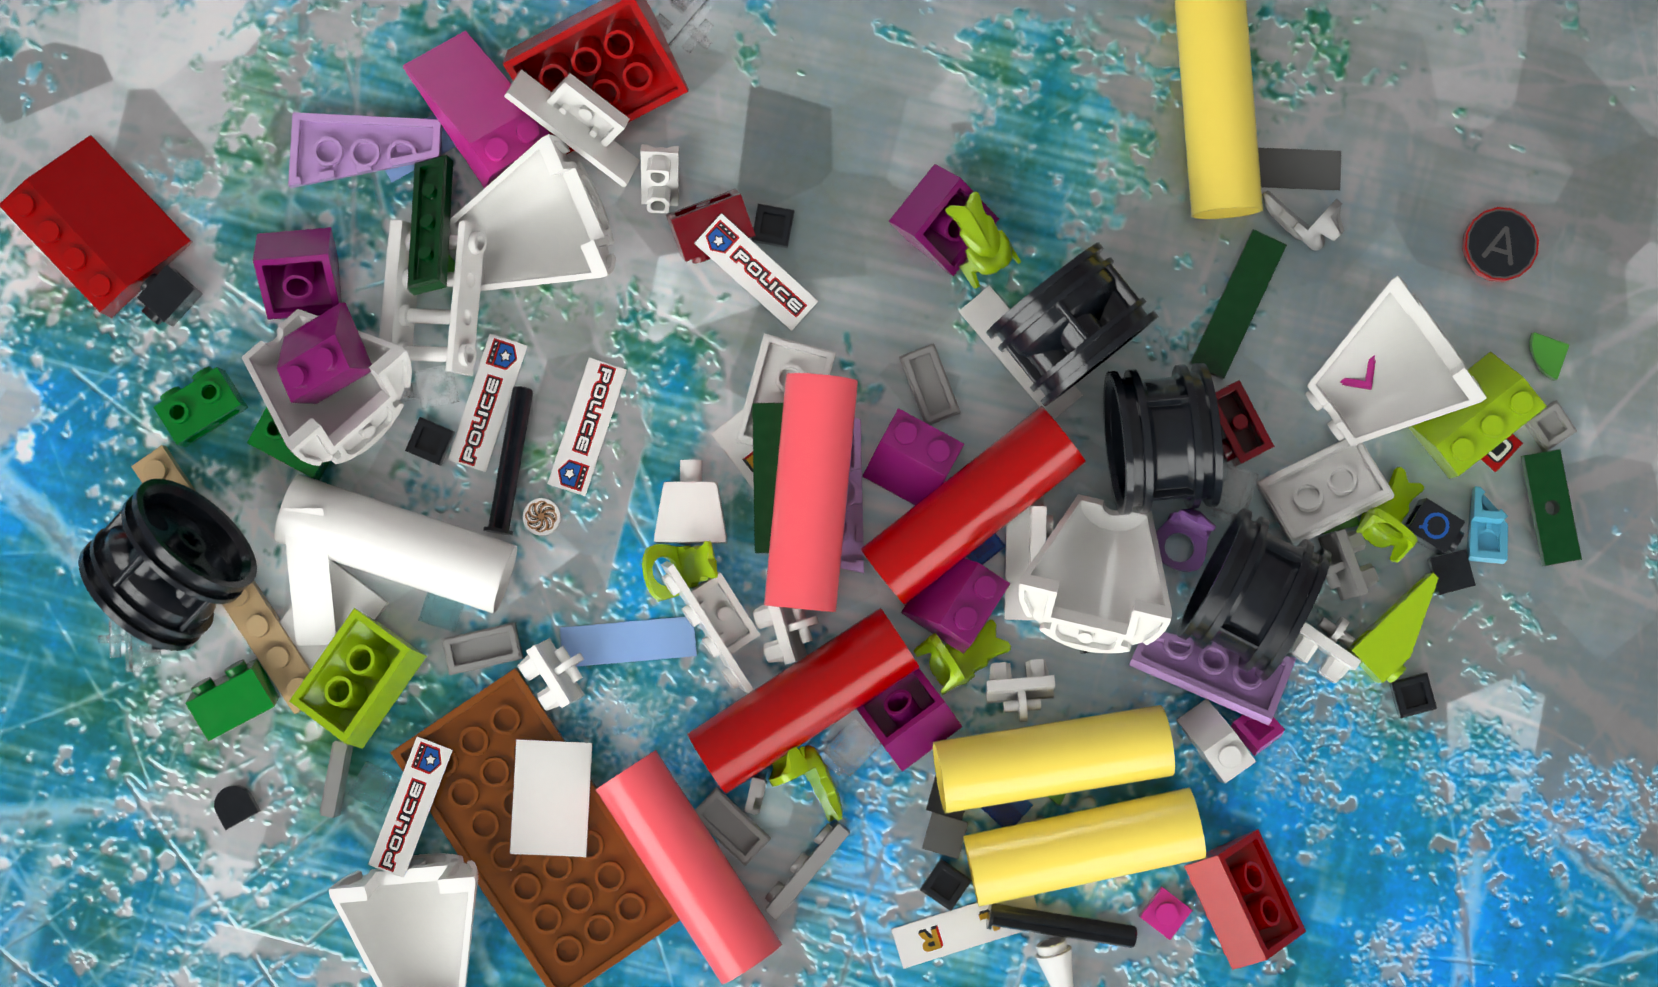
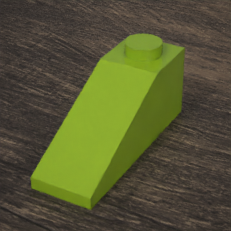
M1425 573L1366 629L1350 647L1345 649L1361 660L1359 666L1376 683H1384L1386 680L1392 683L1407 669L1403 664L1411 657L1439 579L1434 573Z

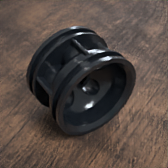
M1099 242L1080 253L1042 282L997 320L986 332L990 339L996 336L1000 338L1002 343L998 346V349L1001 352L1007 350L1034 383L1030 389L1035 392L1040 388L1044 393L1045 397L1041 402L1045 407L1090 374L1159 317L1155 311L1149 314L1145 312L1142 306L1147 301L1143 297L1139 299L1113 267L1114 260L1111 257L1104 260L1100 256L1104 248Z
M150 479L143 482L134 494L127 499L122 510L105 528L101 529L93 537L92 541L82 549L78 560L80 576L87 591L111 620L137 639L154 647L170 651H181L192 647L201 635L211 627L216 604H227L236 600L243 590L254 581L257 574V563L253 550L236 524L219 507L203 495L185 485L166 479Z

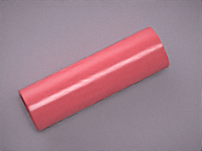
M786 374L764 600L765 606L836 612L858 380L823 374Z
M656 750L596 789L600 798L722 985L745 973L782 945Z

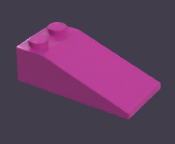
M466 30L403 65V69L484 189L537 141L549 134L545 127L504 97L511 83Z

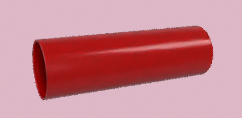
M1040 406L864 545L861 551L889 588L905 605L1082 466L1086 460L1043 406Z
M880 607L687 733L715 781L727 794L787 755L788 750L799 747L920 667Z

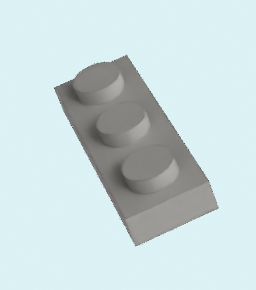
M839 821L834 827L828 823L813 840L818 844L809 856L803 852L789 868L794 874L788 882L783 885L778 881L766 895L765 899L769 904L766 906L765 911L777 921L847 838L850 830Z

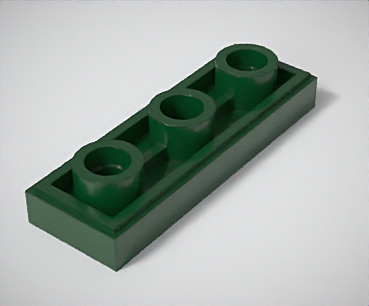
M1561 449L1520 456L1541 565L1549 566L1582 560ZM1548 501L1554 505L1552 515L1547 513L1545 509Z

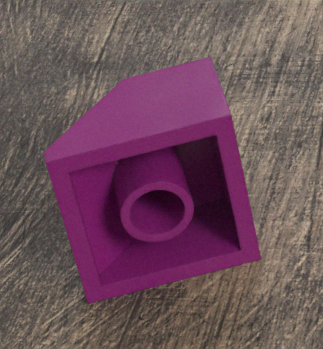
M934 164L888 222L909 243L948 274L954 276L960 269L959 266L968 259L965 252L968 247L960 236L961 229L945 210L951 205L965 206L969 195L974 191L962 178ZM981 200L985 213L991 216L996 224L999 218Z
M331 227L257 234L253 264L268 320L288 318L297 309L317 316L342 302L338 254Z
M339 303L284 337L277 371L291 403L317 404L371 372L369 367L372 363L346 303Z
M898 408L862 477L916 505L944 483L964 443Z
M964 558L910 600L901 613L932 634L936 633L941 640L964 654L974 642L1010 583L980 563Z
M920 668L857 708L859 714L902 772L933 749V742L946 740L963 727Z

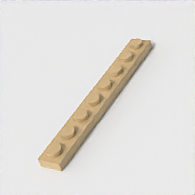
M161 445L131 466L142 483L150 479H166L185 485L195 491L166 446ZM254 580L236 600L222 605L295 715L300 713L301 710L289 701L311 669L279 622L280 618Z

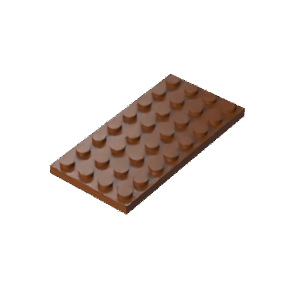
M514 668L390 752L404 772L417 737L453 750L429 812L457 854L463 856L464 863L467 864L471 860L475 862L478 870L479 887L546 987H583L680 921L596 791L597 787L592 779L590 781L586 857L510 854L516 739L566 742L517 668Z

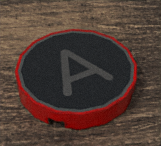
M1496 207L1482 212L1469 223L1463 235L1462 251L1464 257L1467 258V262L1470 264V268L1476 275L1488 281L1506 282L1520 277L1531 268L1538 255L1539 239L1535 226L1524 214L1512 208Z

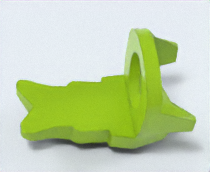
M975 191L969 195L965 206L951 205L946 208V213L959 225L961 229L960 236L968 247L965 250L968 260L959 267L974 289L980 287L976 275L977 272L983 275H992L1008 266L1012 258L1018 264L1021 263L1009 238L1003 230L998 231L993 218L985 213L978 192Z
M1402 467L1394 469L1388 483L1394 493V498L1362 513L1356 530L1357 533H1361L1364 539L1368 540L1375 547L1385 548L1394 546L1390 560L1397 563L1418 541L1417 537L1401 522L1408 514L1409 505L1412 500L1424 490V486L1421 483L1408 482L1405 469Z
M705 541L702 546L693 547L690 545L676 547L669 544H654L646 548L643 554L642 570L645 584L657 602L680 595L678 593L673 596L666 586L659 584L655 580L652 567L654 562L660 557L666 558L674 564L690 590L698 586L699 582L707 581L708 577L712 579L718 578L717 560L715 559L711 541Z
M990 619L987 621L964 654L949 644L944 645L936 633L929 636L913 650L916 657L931 653L929 660L930 670L938 683L943 686L940 691L942 696L957 686L967 684L975 677L974 673L986 667L992 658L1011 650V645L1008 641L996 637L997 625L994 620Z
M805 745L799 749L794 747L788 750L787 755L773 763V770L769 777L772 787L789 782L804 774L810 782L815 795L819 798L827 820L831 822L834 819L837 821L842 819L843 809L840 795L833 784L827 765L823 763L815 747L811 745Z

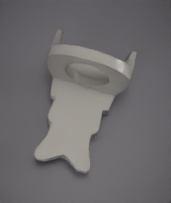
M1267 190L1262 194L1264 204L1272 218L1295 239L1303 241L1312 250L1317 251L1324 247V236L1335 241L1344 232L1340 217L1341 205L1343 203L1338 199L1310 227L1270 191Z

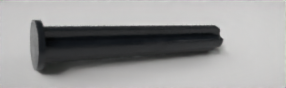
M514 386L512 389L488 527L484 526L483 531L513 535V531H510L509 528L533 391L527 387Z
M995 903L989 905L986 920V929L990 930L992 926L1128 948L1135 946L1138 934L1137 927L1132 925Z

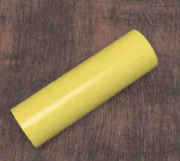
M1174 0L1191 217L1196 219H1224L1259 213L1263 211L1246 0Z
M1162 705L933 742L935 773L944 813L1170 777L1175 772L1173 740L1169 722Z
M1190 788L963 836L972 883L979 907L1206 858L1202 824L1195 798Z

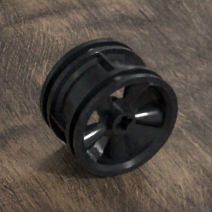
M1194 363L1191 371H1189L1185 364L1175 365L1171 377L1141 380L1136 369L1126 370L1123 378L1120 377L1118 371H1108L1105 375L1103 390L1104 435L1111 489L1119 514L1130 515L1133 507H1136L1140 514L1149 513L1153 501L1183 498L1188 509L1199 508L1202 500L1207 507L1218 506L1223 487L1222 433L1216 392L1207 365L1205 363Z
M1242 508L1226 529L1206 564L1183 613L1177 636L1184 640H1187L1191 635L1195 636L1194 645L1201 649H1204L1213 641L1240 656L1238 662L1240 669L1248 672L1255 667L1256 677L1267 680L1281 664L1305 624L1326 578L1332 555L1331 551L1325 548L1314 552V543L1307 539H1304L1295 547L1268 533V519L1261 516L1256 521L1251 520L1252 511Z

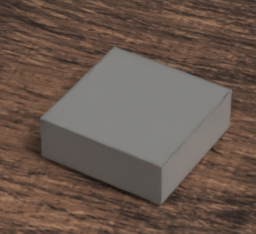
M1557 400L1548 404L1545 409L1525 424L1542 452L1548 451L1577 432Z

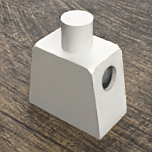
M680 460V482H664L654 542L704 543L705 541H711L712 543H727L718 483L702 482V460Z

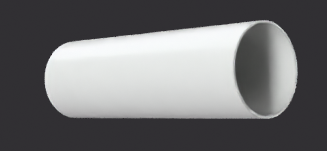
M300 474L295 476L287 489L278 513L274 532L275 542L286 545L284 535L286 534L327 552L329 560L493 614L498 610L505 595L517 556L516 545ZM282 508H323L324 516L285 511Z

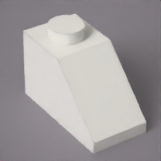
M1208 699L1203 700L1176 719L1219 782L1227 783L1256 762L1236 732Z

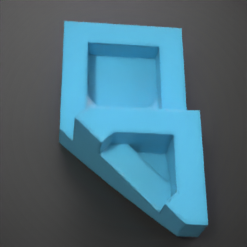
M1475 486L1472 489L1469 512L1468 559L1475 562L1504 564L1508 560V524L1505 521L1508 515L1502 509L1498 510L1484 495L1485 491L1481 487Z

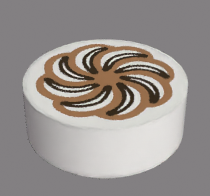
M534 499L524 509L523 522L531 533L547 536L558 529L561 523V512L559 507L549 499Z

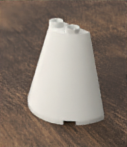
M548 134L537 141L450 219V235H458L459 221H468L486 227L487 246L483 256L480 291L602 278L611 274L615 268L616 257L613 253L609 255L608 246L614 244L613 234L599 194L579 160L571 161L566 153L570 152L569 147L554 135Z
M1398 275L1388 283L1307 385L1309 391L1305 395L1317 411L1324 408L1332 418L1327 423L1330 430L1339 441L1345 438L1351 446L1475 405L1487 398L1477 380L1468 372L1466 364L1415 294L1410 293L1407 289V284ZM1375 355L1376 363L1372 390L1342 385L1343 383H1340L1344 378L1365 381L1368 361Z
M297 309L278 325L277 337L268 343L258 342L241 358L289 450L300 460L311 465L321 466V463L326 461H332L335 464L343 463L360 455L374 445L397 419L404 406L400 401L404 387L409 388L411 385L412 368L407 350L402 346L358 331L372 363L369 367L371 372L317 404L291 403L277 371L283 339L291 332L318 317Z
M1077 495L1020 579V604L1027 617L1033 616L1040 623L1039 630L1061 644L1082 651L1123 653L1130 651L1131 645L1141 642L1148 645L1154 642L1166 631L1172 619V609L1152 511L1140 514L1136 507H1133L1130 515H1120L1118 510H1111L1106 507L1102 499Z
M432 853L413 855L404 879L378 868L372 869L364 876L358 870L342 878L328 889L330 898L377 987H466L478 885V870L475 862L471 860L465 864L463 856L455 854Z

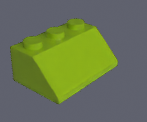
M1492 352L1486 354L1468 369L1470 375L1474 376L1487 397L1485 400L1408 427L1449 479L1463 474L1547 407L1526 379Z
M354 608L289 702L345 744L363 749L427 656L393 631Z

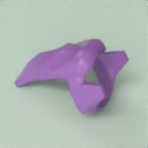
M1181 509L1178 513H1170L1167 521L1156 530L1162 563L1169 568L1183 572L1198 570L1203 565L1207 553V541L1211 531L1215 530L1216 525L1201 511L1196 509ZM1172 534H1185L1192 541L1193 553L1188 560L1177 562L1168 557L1165 551V543Z

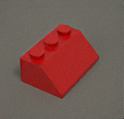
M1259 829L1206 852V858L1192 861L1184 866L1232 970L1268 960L1306 932Z

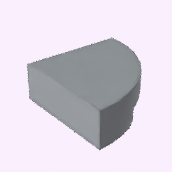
M752 777L744 812L754 815L760 813L767 785L765 778Z

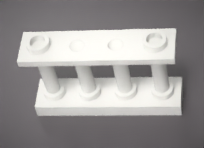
M390 220L379 338L402 346L407 350L410 361L446 362L445 371L473 376V366L477 357L475 344L483 256L487 246L486 227L468 221H459L458 235H450L449 250H456L455 271L448 272L447 287H453L451 309H416L417 295L414 296L407 290L411 223L403 220ZM415 324H449L448 347L413 346Z

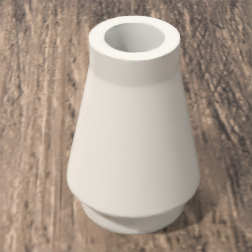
M1053 937L1039 942L1036 945L1038 952L1035 954V957L1050 986L1074 987L1072 946L1067 944L1066 938Z

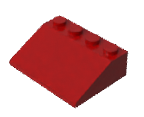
M601 0L508 49L502 63L513 81L522 69L550 92L571 73L630 119L628 123L689 91L655 14L646 0ZM568 146L569 149H570V152L566 153V155L569 154V153H571L572 151H574V149H572L570 146Z
M92 135L29 176L0 203V208L100 313L110 318H113L141 291V285L153 273L158 275L166 265H169L193 242Z

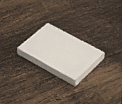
M764 333L735 442L753 446L752 403H783L786 374L830 375L836 352Z
M1346 439L1257 482V488L1288 541L1293 546H1297L1304 539L1310 540L1394 498L1392 489L1363 442L1351 446Z
M328 559L336 633L354 608L376 621L389 602L338 563ZM291 606L279 622L309 668L312 669L328 645H296Z
M516 739L510 854L587 856L593 743Z

